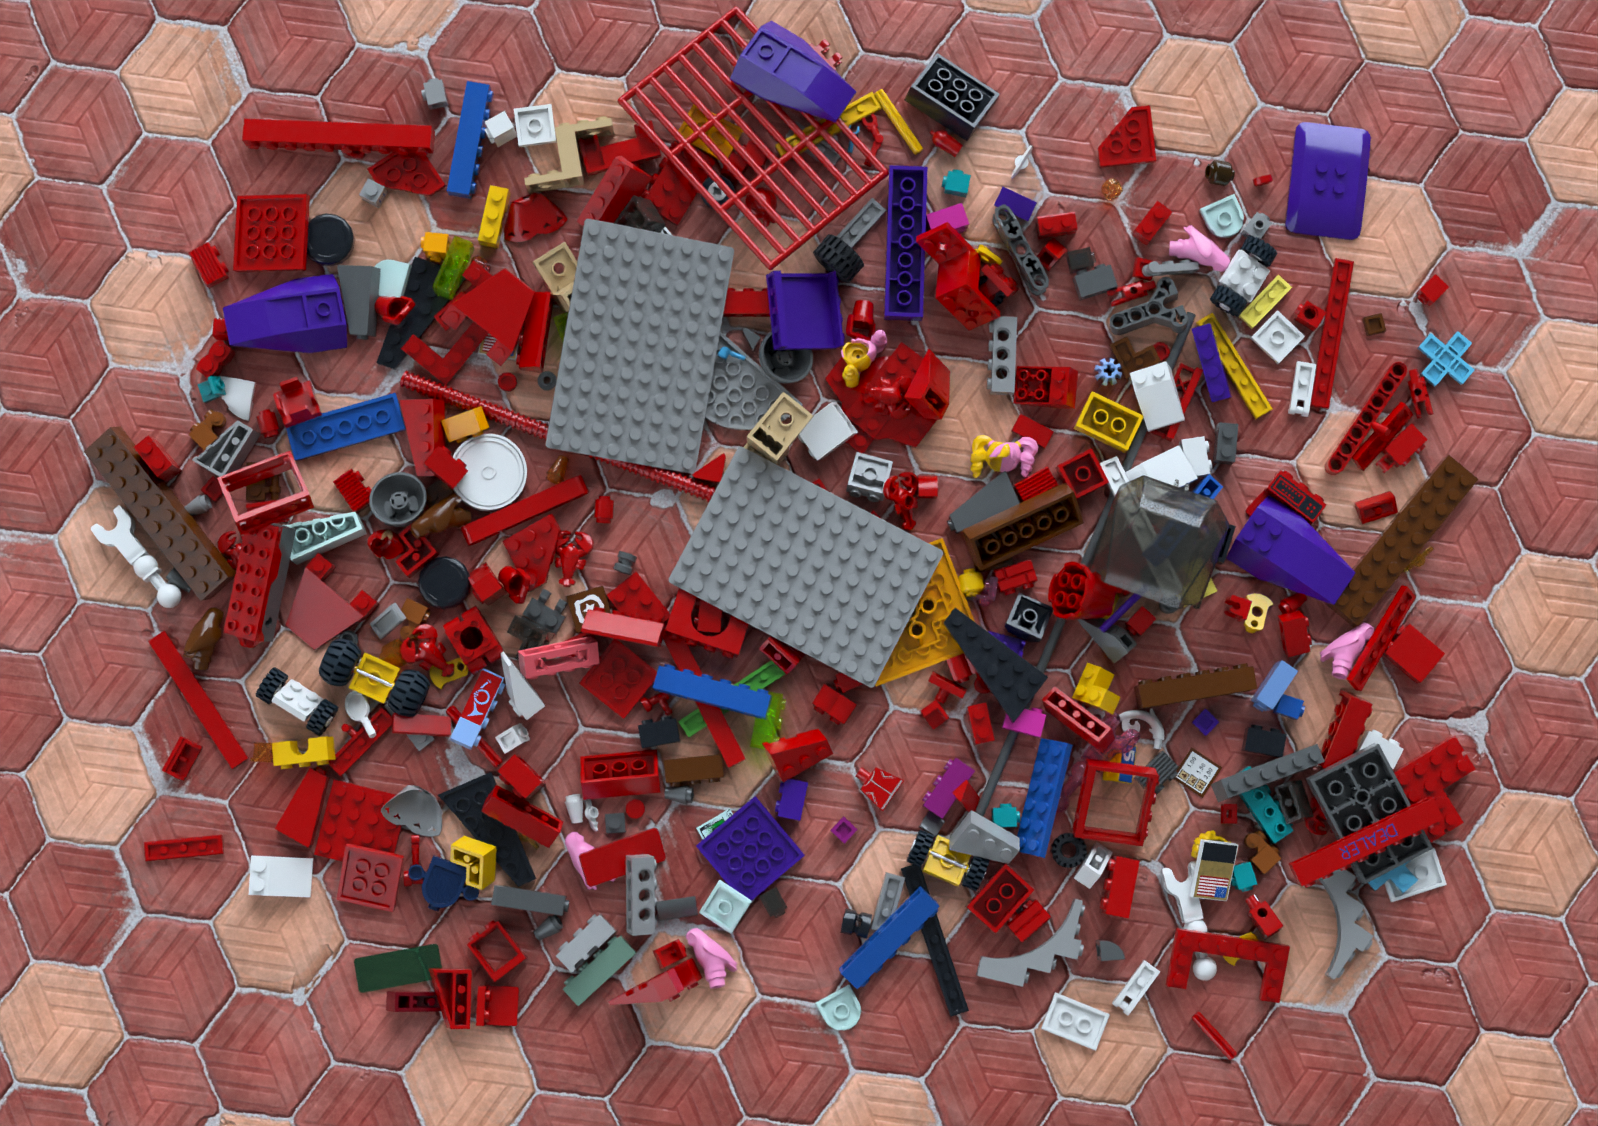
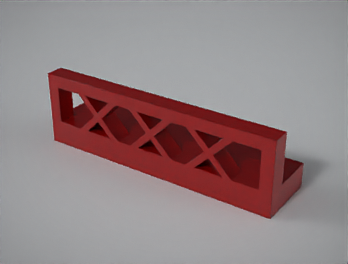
M1180 363L1174 376V381L1176 384L1178 379L1179 384L1176 385V388L1181 386L1183 396L1179 399L1183 414H1185L1203 370L1198 367L1193 369ZM1182 369L1192 373L1190 380L1183 383L1179 376ZM1181 422L1169 425L1166 434L1157 430L1150 431V433L1171 442Z

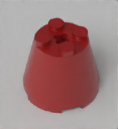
M1071 561L1065 563L1060 572L1052 577L1048 590V602L1052 604L1053 614L1062 619L1103 618L1110 616L1113 612L1117 588L1084 564Z

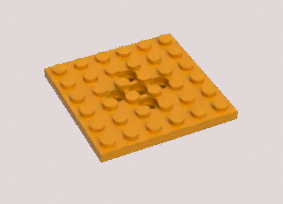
M943 538L929 543L941 549L943 556L914 609L915 615L909 619L875 686L964 653L945 628L943 622L954 608H957L973 621L974 618L966 597L960 590V582ZM925 600H930L933 603V608L930 611L923 608ZM915 624L922 628V632L918 636L912 633V627Z

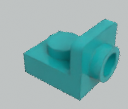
M210 376L207 381L198 384L204 403L226 395L225 384L219 376Z

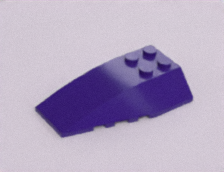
M1270 495L1253 512L1236 537L1226 559L1259 580L1267 581L1335 605L1356 574L1300 514Z

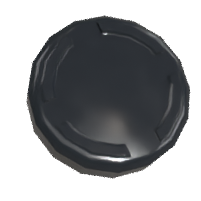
M322 214L309 221L307 255L313 262L321 266L331 267L339 265L349 258L354 249L355 237L353 229L345 219L335 214Z
M447 556L434 558L426 563L420 571L418 579L419 592L423 599L435 608L443 610L455 608L462 604L470 593L471 583L468 579L470 573L466 566L455 558Z

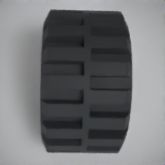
M828 234L813 251L817 261L829 273L836 271L838 279L845 283H850L864 267L860 256L843 240L831 234Z

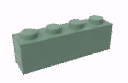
M615 935L607 942L609 945L604 951L600 949L592 956L595 960L590 964L587 962L578 969L580 973L575 978L572 975L564 982L566 986L563 990L577 1006L582 1004L637 953L622 935L618 938Z

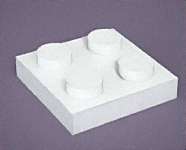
M551 104L514 109L519 147L557 143Z
M1277 310L1250 339L1279 364L1305 336Z

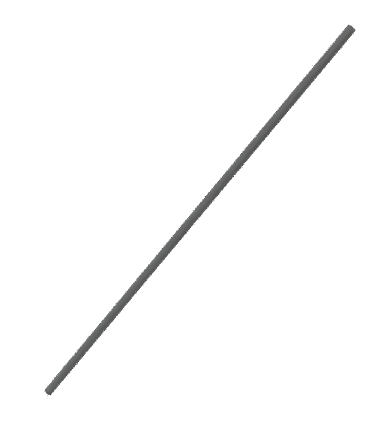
M1187 312V329L1182 333H1178L1166 361L1172 371L1196 317L1191 312ZM1144 418L1122 464L1125 472L1132 468L1146 435L1147 427ZM1112 491L1081 561V564L1087 567L1092 562L1117 503ZM1057 617L1036 668L1043 674L1067 621L1066 619ZM1032 698L1031 701L1028 703V705L1025 707V709L1029 710V708H1030V706H1031V703H1032V701H1033V698ZM1009 730L975 810L981 816H984L1017 739L1018 732Z

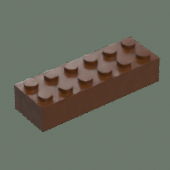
M1063 483L967 527L962 532L973 563L982 571L1084 524L1074 491L1066 483Z
M1245 663L1233 666L1232 670H1229L1227 666L1214 669L1213 673H1210L1209 670L1195 672V676H1191L1190 673L1177 675L1176 679L1166 676L1158 678L1157 682H1152V679L1142 680L1134 687L1137 708L1144 709L1252 691L1257 689L1254 667H1248V664Z

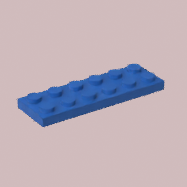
M392 393L322 413L321 416L286 428L294 460L300 461L405 431L406 426L397 394Z
M1044 738L1040 740L1017 837L1020 838L1019 852L1042 858L1046 856L1072 744Z

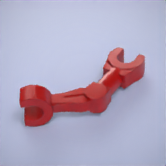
M871 114L872 122L868 123L864 117L862 118V125L874 137L871 152L876 156L884 138L877 129L876 116ZM866 158L864 165L871 167L872 163Z

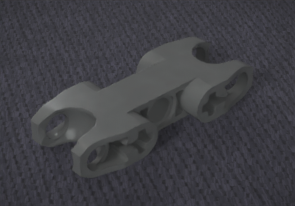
M1005 204L995 208L993 224L1002 242L1007 246L1016 262L1026 286L1035 296L1045 293L1046 288L1049 286L1048 276L1023 235L1017 218ZM999 216H1005L1006 220H1001ZM1019 246L1023 247L1026 251L1022 255L1016 252V248ZM1034 281H1040L1043 286H1037Z

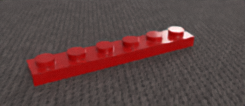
M1401 585L1346 679L1357 691H1362L1416 598L1408 586Z

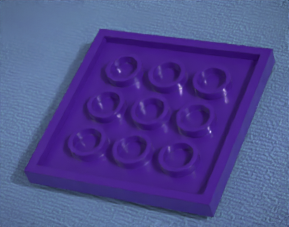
M756 796L696 845L725 882L751 901L805 856Z

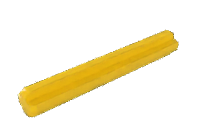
M883 89L875 92L876 99L915 155L920 153L923 147Z

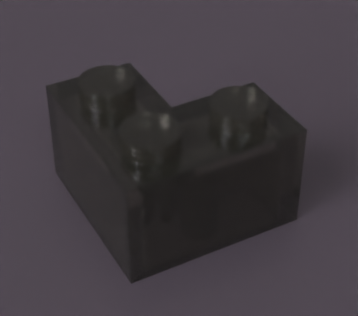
M633 195L613 223L658 233L666 225L651 200Z
M515 615L507 633L523 641L519 651L549 645L555 633L523 615Z

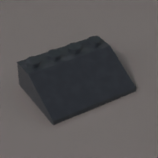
M937 53L912 84L904 100L968 141L1000 94Z

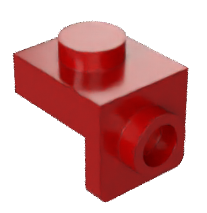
M679 939L653 951L661 969L687 957L686 948Z

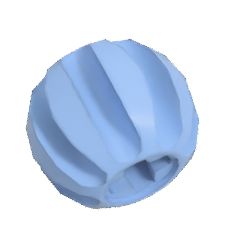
M1105 358L1099 361L1101 366L1095 365L1094 371L1099 373L1095 375L1097 381L1102 379V385L1107 386L1108 381L1111 385L1117 383L1115 378L1121 379L1122 372H1119L1118 369L1122 367L1120 363L1117 365L1113 363L1115 359L1109 358V362H1106ZM1106 368H1108L1109 371H1112L1110 376H1108V373L1104 372Z

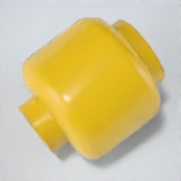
M975 568L963 570L964 574L958 576L961 592L965 594V597L981 595L980 592L984 590L982 573L975 572Z

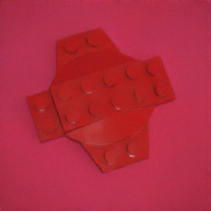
M903 342L898 345L891 356L875 358L870 366L861 372L859 383L856 387L849 388L845 384L842 374L847 363L843 357L840 358L825 378V381L842 403L843 412L858 431L857 434L845 443L859 453L864 454L874 440L887 438L916 449L937 421V419L924 418L913 406L906 418L901 420L893 419L889 414L887 405L882 411L875 407L878 400L870 396L866 400L862 398L861 389L865 383H870L871 387H881V379H890V386L901 376H907L913 380L923 358ZM901 392V394H902V396H903V399L901 400V402L907 401V400L904 398L905 395Z

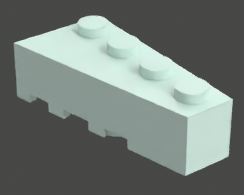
M356 512L284 525L296 529L290 557L296 565L314 558L317 553L323 554L367 534L361 518Z

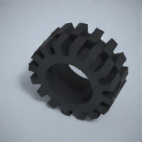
M1073 833L1059 835L1051 845L1052 858L1062 867L1074 868L1080 865L1086 858L1087 846L1084 840L1074 837ZM1066 843H1072L1076 847V854L1072 858H1066L1062 854V846Z

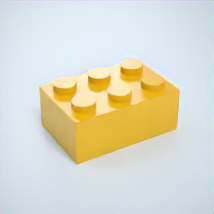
M1092 391L1073 429L1126 453L1144 416Z

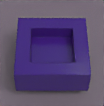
M1204 709L1191 723L1206 736L1219 721L1207 709Z

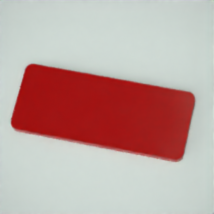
M651 828L581 853L579 859L586 884L592 887L626 875V855L649 854L654 856L656 863L664 861L666 856L658 829Z

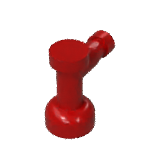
M661 692L650 699L647 697L640 699L647 713L657 703L661 705L666 716L673 713L667 702L670 697L666 693Z

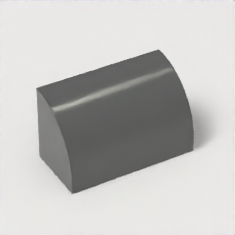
M696 896L656 902L660 921L698 915Z
M1096 940L1098 960L1125 959L1123 951L1115 943L1107 940Z

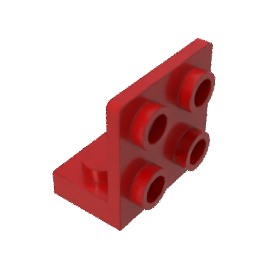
M478 986L476 1026H517L519 987Z

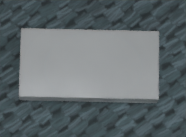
M393 603L373 620L370 626L381 640L401 624L406 617L398 605Z

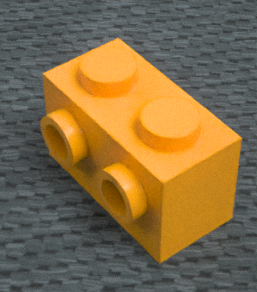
M425 232V237L421 238V248L427 258H430L432 262L451 260L453 242L449 235Z
M481 406L441 421L449 442L454 440L457 443L468 440V435L472 434L474 438L484 434L483 430L489 428Z

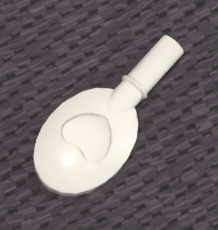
M357 691L350 692L345 699V710L348 716L357 722H362L370 738L375 737L376 732L370 722L371 720L368 718L369 703L367 698Z

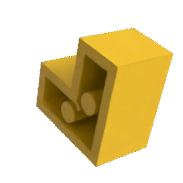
M1090 663L1086 664L1072 696L1073 699L1086 706L1112 715L1121 697L1108 690L1114 674Z
M463 836L451 844L450 862L466 867V885L483 890L495 881L497 847Z

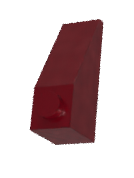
M387 991L386 1011H441L435 991Z

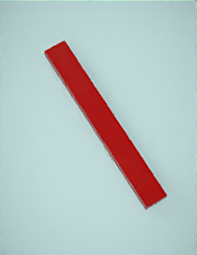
M1340 258L1334 259L1310 407L1329 409L1354 261Z
M664 634L663 640L679 671L683 672V669L691 670L694 672V675L701 677L702 672L689 646L685 643L686 641L678 639V641L672 640L667 637V634ZM695 701L728 768L746 760L721 709Z
M166 631L149 640V644L230 767L234 769L248 760L249 757Z

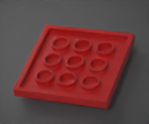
M310 195L237 196L233 271H306Z
M334 779L314 855L343 862L347 843L395 854L402 825H395L389 822L383 816L381 808L396 794Z

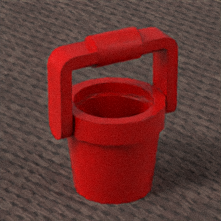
M381 296L376 300L374 307L376 313L383 316L382 319L385 322L398 325L414 308L415 303L411 298L405 296L400 298Z
M867 300L855 301L853 312L847 318V336L855 340L859 338L871 341L876 328L873 320L874 304ZM852 327L869 329L868 337L852 332Z
M505 566L500 570L498 579L509 593V598L516 604H524L531 577L521 568L515 569L512 566Z

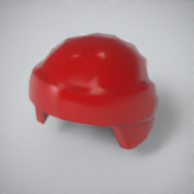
M755 188L776 210L777 198L775 194L768 188ZM749 193L745 199V205L758 219L763 220V225L766 228L770 223H776Z

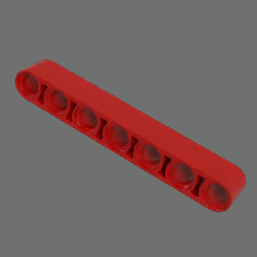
M1395 362L1386 370L1326 461L1325 470L1328 474L1336 475L1344 470L1371 429L1372 422L1377 420L1406 376L1407 367L1404 363ZM1394 367H1397V368L1400 369V371H1401V375H1400V376H1396V375L1393 373V368H1394ZM1383 383L1390 385V392L1383 389ZM1373 398L1380 401V407L1373 405ZM1363 414H1366V415L1369 416V418H1370V422H1369V423H1365V422L1362 420V415H1363ZM1352 430L1359 432V439L1352 436ZM1342 445L1349 448V454H1344L1341 451ZM1332 461H1336L1339 464L1338 470L1332 469Z
M578 475L473 521L460 529L467 545L471 546L583 497L589 491L582 475Z

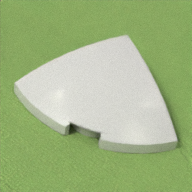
M220 376L225 384L226 395L221 397L222 400L225 401L229 407L228 409L234 415L249 421L256 382Z

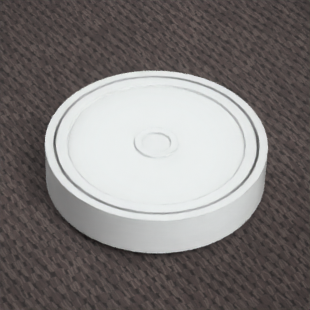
M482 434L474 438L471 437L462 443L453 455L455 460L459 458L467 465L465 468L468 472L453 490L456 495L462 498L461 501L469 507L486 512L497 511L511 505L522 493L527 478L526 461L520 449L509 439L497 434Z

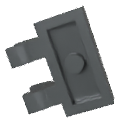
M543 589L538 600L531 599L523 615L556 634L566 618L561 614L568 603L559 599L554 610L549 608L545 603L552 593Z

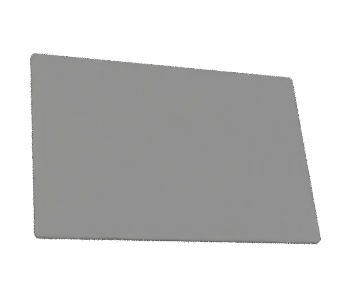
M586 219L584 221L545 443L547 448L685 473H695L734 255L732 247L593 219Z
M738 447L672 571L669 582L872 688L881 675L940 562L943 551L746 448Z

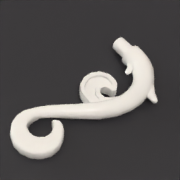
M1092 707L1086 709L1093 715L1099 714L1103 720L1106 718L1104 711ZM1150 708V712L1142 710L1126 711L1104 722L1108 726L1122 722L1123 732L1132 736L1140 731V724L1138 721H1135L1134 725H1130V720H1144L1152 728H1149V731L1153 734V739H1155L1154 749H1161L1162 740H1164V728L1152 708Z

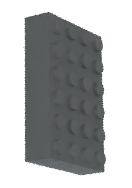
M1376 743L1306 778L1337 840L1410 806L1380 745ZM1422 829V833L1415 837L1408 836L1403 838L1404 842L1401 844L1387 846V850L1382 853L1376 854L1374 852L1368 855L1369 858L1365 861L1351 863V868L1359 883L1366 884L1433 849L1425 831Z

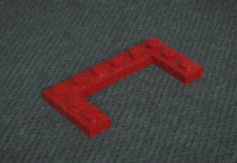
M473 261L462 274L475 287L493 276L476 261ZM473 321L444 358L414 334L401 349L443 384L447 385L489 333Z
M1176 928L1166 979L1167 987L1187 988L1194 951L1266 962L1259 999L1261 1001L1280 1003L1290 951L1289 945Z

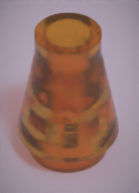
M559 455L546 472V479L554 484L564 481L569 459Z

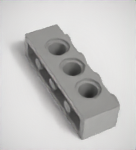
M1000 316L989 323V333H992V340H989L988 351L992 352V359H988V370H991V378H987V389H990V394L1013 395L1015 392L1017 317ZM999 333H1005L1008 339L1006 341H1000L997 335ZM1003 351L1006 353L1007 358L1000 360L997 357V353ZM1003 370L1006 373V378H998L996 372Z
M649 854L626 855V932L632 936L655 934V928H657V919L655 917L657 881L654 878L657 863L654 856ZM645 871L644 878L640 880L639 874ZM645 890V896L640 899V892ZM645 909L644 917L640 918V912Z

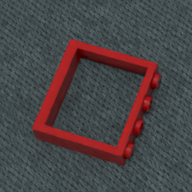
M291 451L217 478L240 536L314 508L310 494ZM285 471H292L301 492L238 515L229 492Z
M1087 758L1072 827L1074 837L1143 847L1144 840L1148 837L1147 825L1152 820L1151 806L1156 801L1155 787L1159 786L1160 775L1157 774L1156 769L1153 767ZM1096 770L1147 777L1135 833L1085 826Z

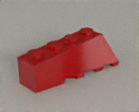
M1340 689L1339 696H1342L1339 705H1335V721L1330 723L1328 728V735L1330 737L1325 739L1321 750L1325 762L1319 765L1324 769L1356 752L1358 739L1365 731L1364 724L1367 718L1371 716L1373 704L1368 700L1343 689Z

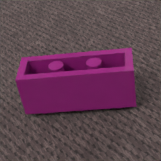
M954 758V760L949 759L944 766L946 772L943 776L938 775L933 783L935 788L932 792L928 791L922 799L925 802L922 806L943 819L956 800L952 792L965 780L968 781L975 772V770L957 758Z

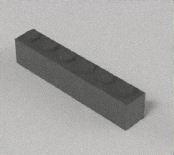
M1318 744L1221 779L1211 784V787L1219 803L1315 767L1325 761Z

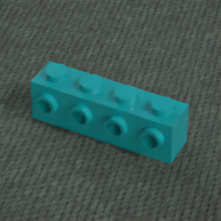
M1251 766L1245 767L1238 773L1251 769ZM1267 785L1240 794V798L1271 844H1275L1294 831L1292 829V821L1288 816L1284 817L1280 811L1282 810L1281 805L1277 800L1273 801L1269 795L1271 790Z

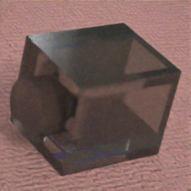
M1090 247L1069 251L1066 254L1070 274L1084 269L1090 270L1094 267V263H1096L1095 253L1091 252Z
M777 887L759 896L770 917L774 915L777 918L786 913L784 909L787 908V905Z

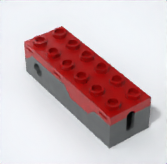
M273 523L246 533L243 536L223 632L236 636L239 644L243 647L255 648L262 642H273L296 533L295 528Z

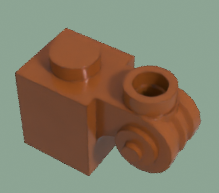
M210 409L204 415L205 420L203 422L194 424L190 429L191 432L188 434L204 451L208 445H212L219 439L214 432L215 426L221 428L226 424V417L220 412H215L213 409Z
M407 598L401 611L409 621V626H404L400 629V636L403 639L409 637L411 638L410 641H418L419 639L416 637L418 635L421 636L422 632H418L414 636L412 632L419 625L428 622L431 615L429 613L430 609Z
M1258 830L1255 833L1247 834L1244 838V843L1249 848H1256V853L1248 860L1261 874H1266L1281 857L1278 855L1280 853L1274 845L1269 846L1265 842L1266 836Z

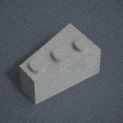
M237 420L220 435L218 440L212 445H208L203 453L192 460L219 477L239 470L261 434Z
M971 810L950 836L949 850L1009 864L1020 851V838Z
M594 914L587 921L589 925L584 930L579 928L572 935L574 939L570 943L566 941L558 949L560 952L556 957L571 973L579 968L617 931L602 914L598 916Z

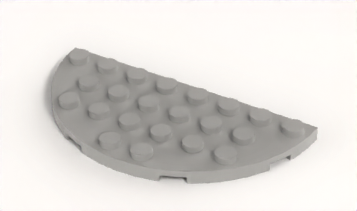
M720 331L705 419L729 429L752 430L783 392L803 406L781 384L767 376L755 361ZM722 347H728L735 353L746 357L745 360H741L729 355L725 360L718 355V352ZM782 415L781 422L788 419L790 415Z

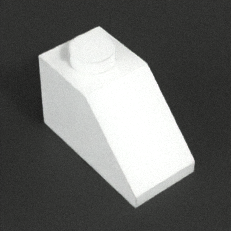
M1096 842L1080 865L1074 879L1090 889L1101 876L1113 852Z

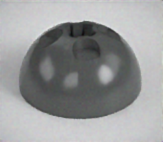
M771 331L765 336L760 345L759 362L765 374L774 381L786 384L795 383L805 378L810 372L813 364L812 350H774Z
M405 472L388 474L382 477L372 488L369 498L370 508L376 518L386 525L393 527L410 525L422 515L426 507L427 495L425 487L412 474Z

